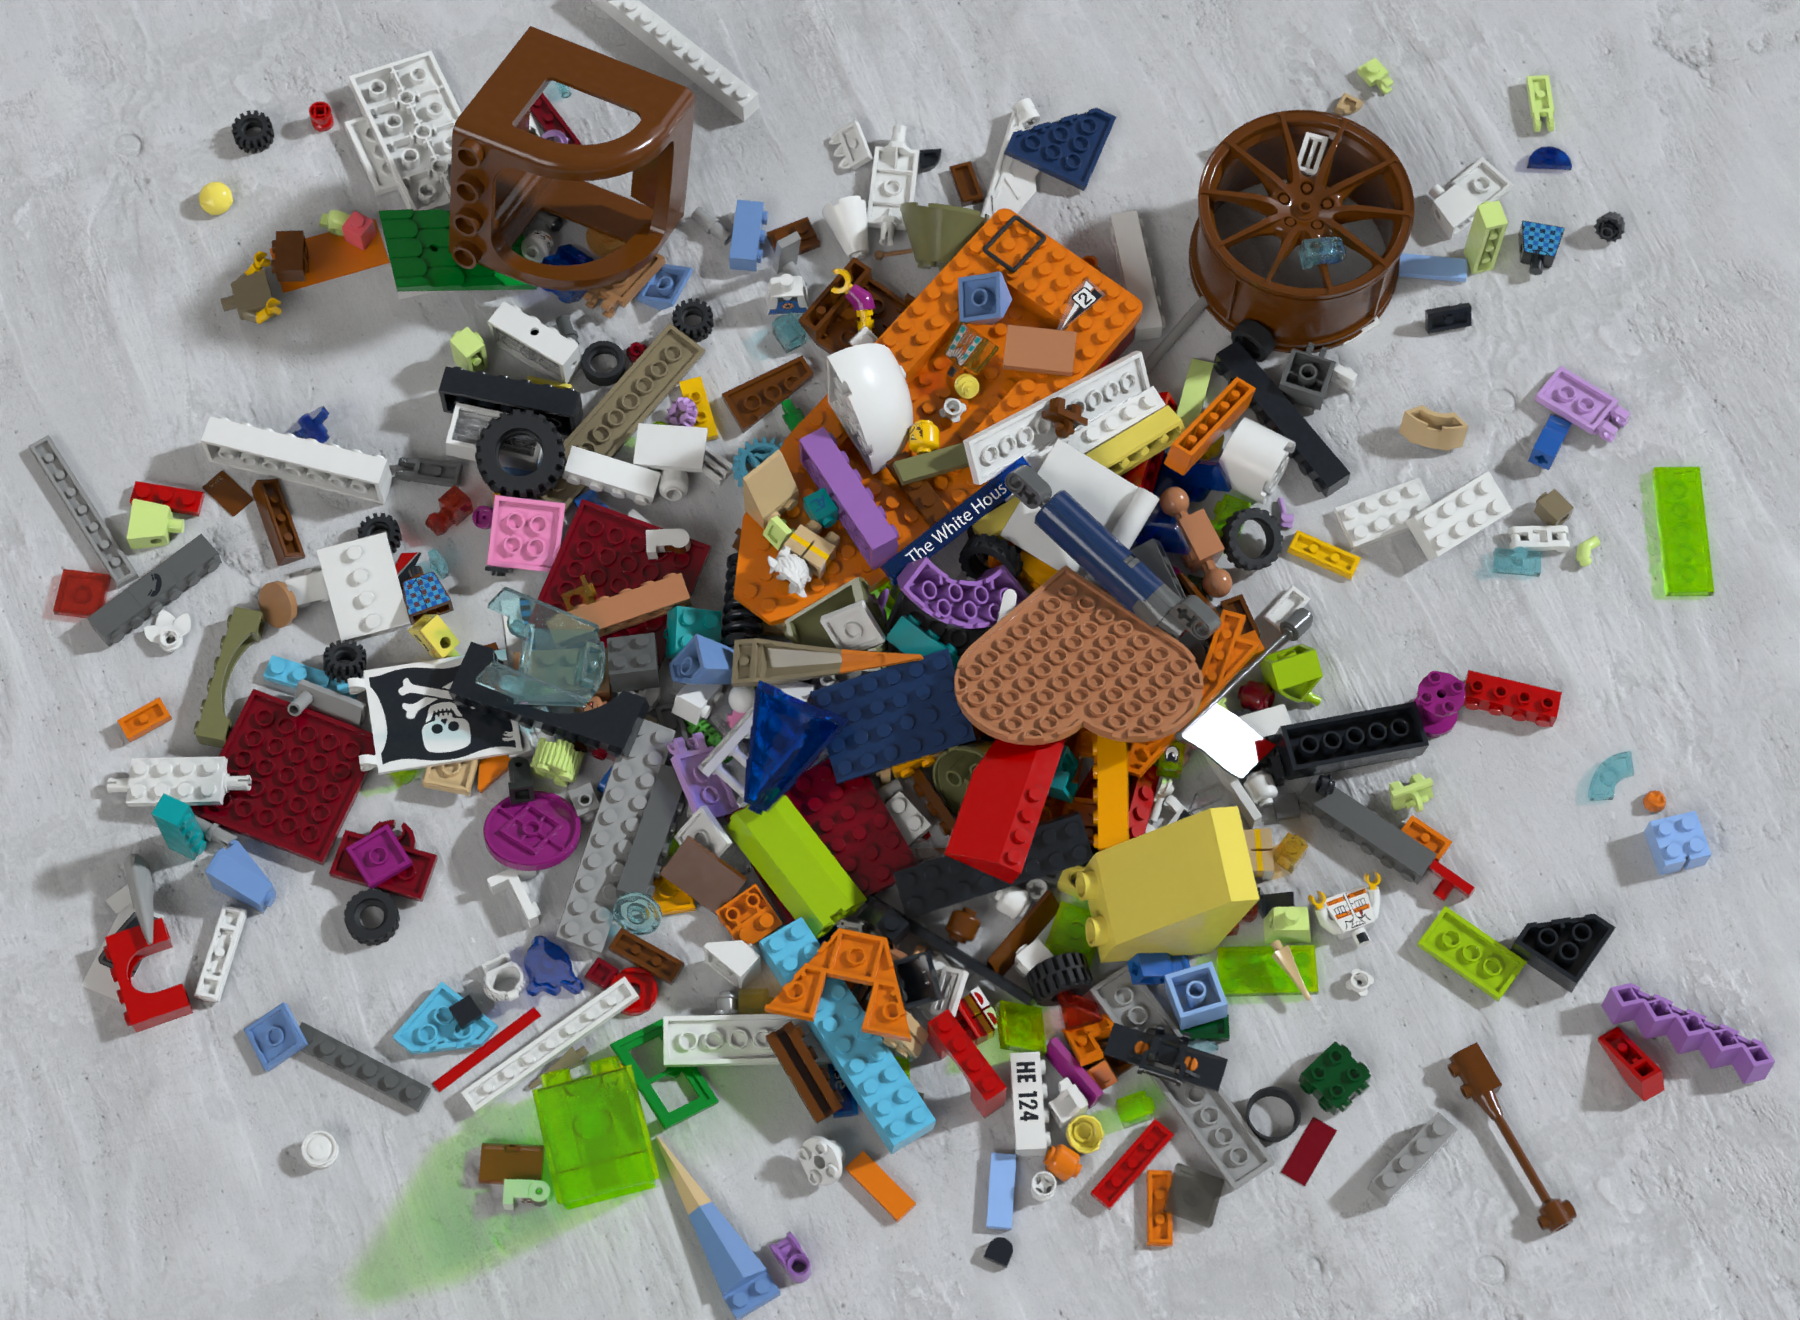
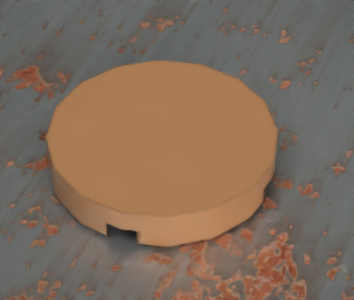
M281 581L265 584L259 594L260 610L263 612L266 622L275 628L291 625L293 623L292 620L297 615L295 595Z

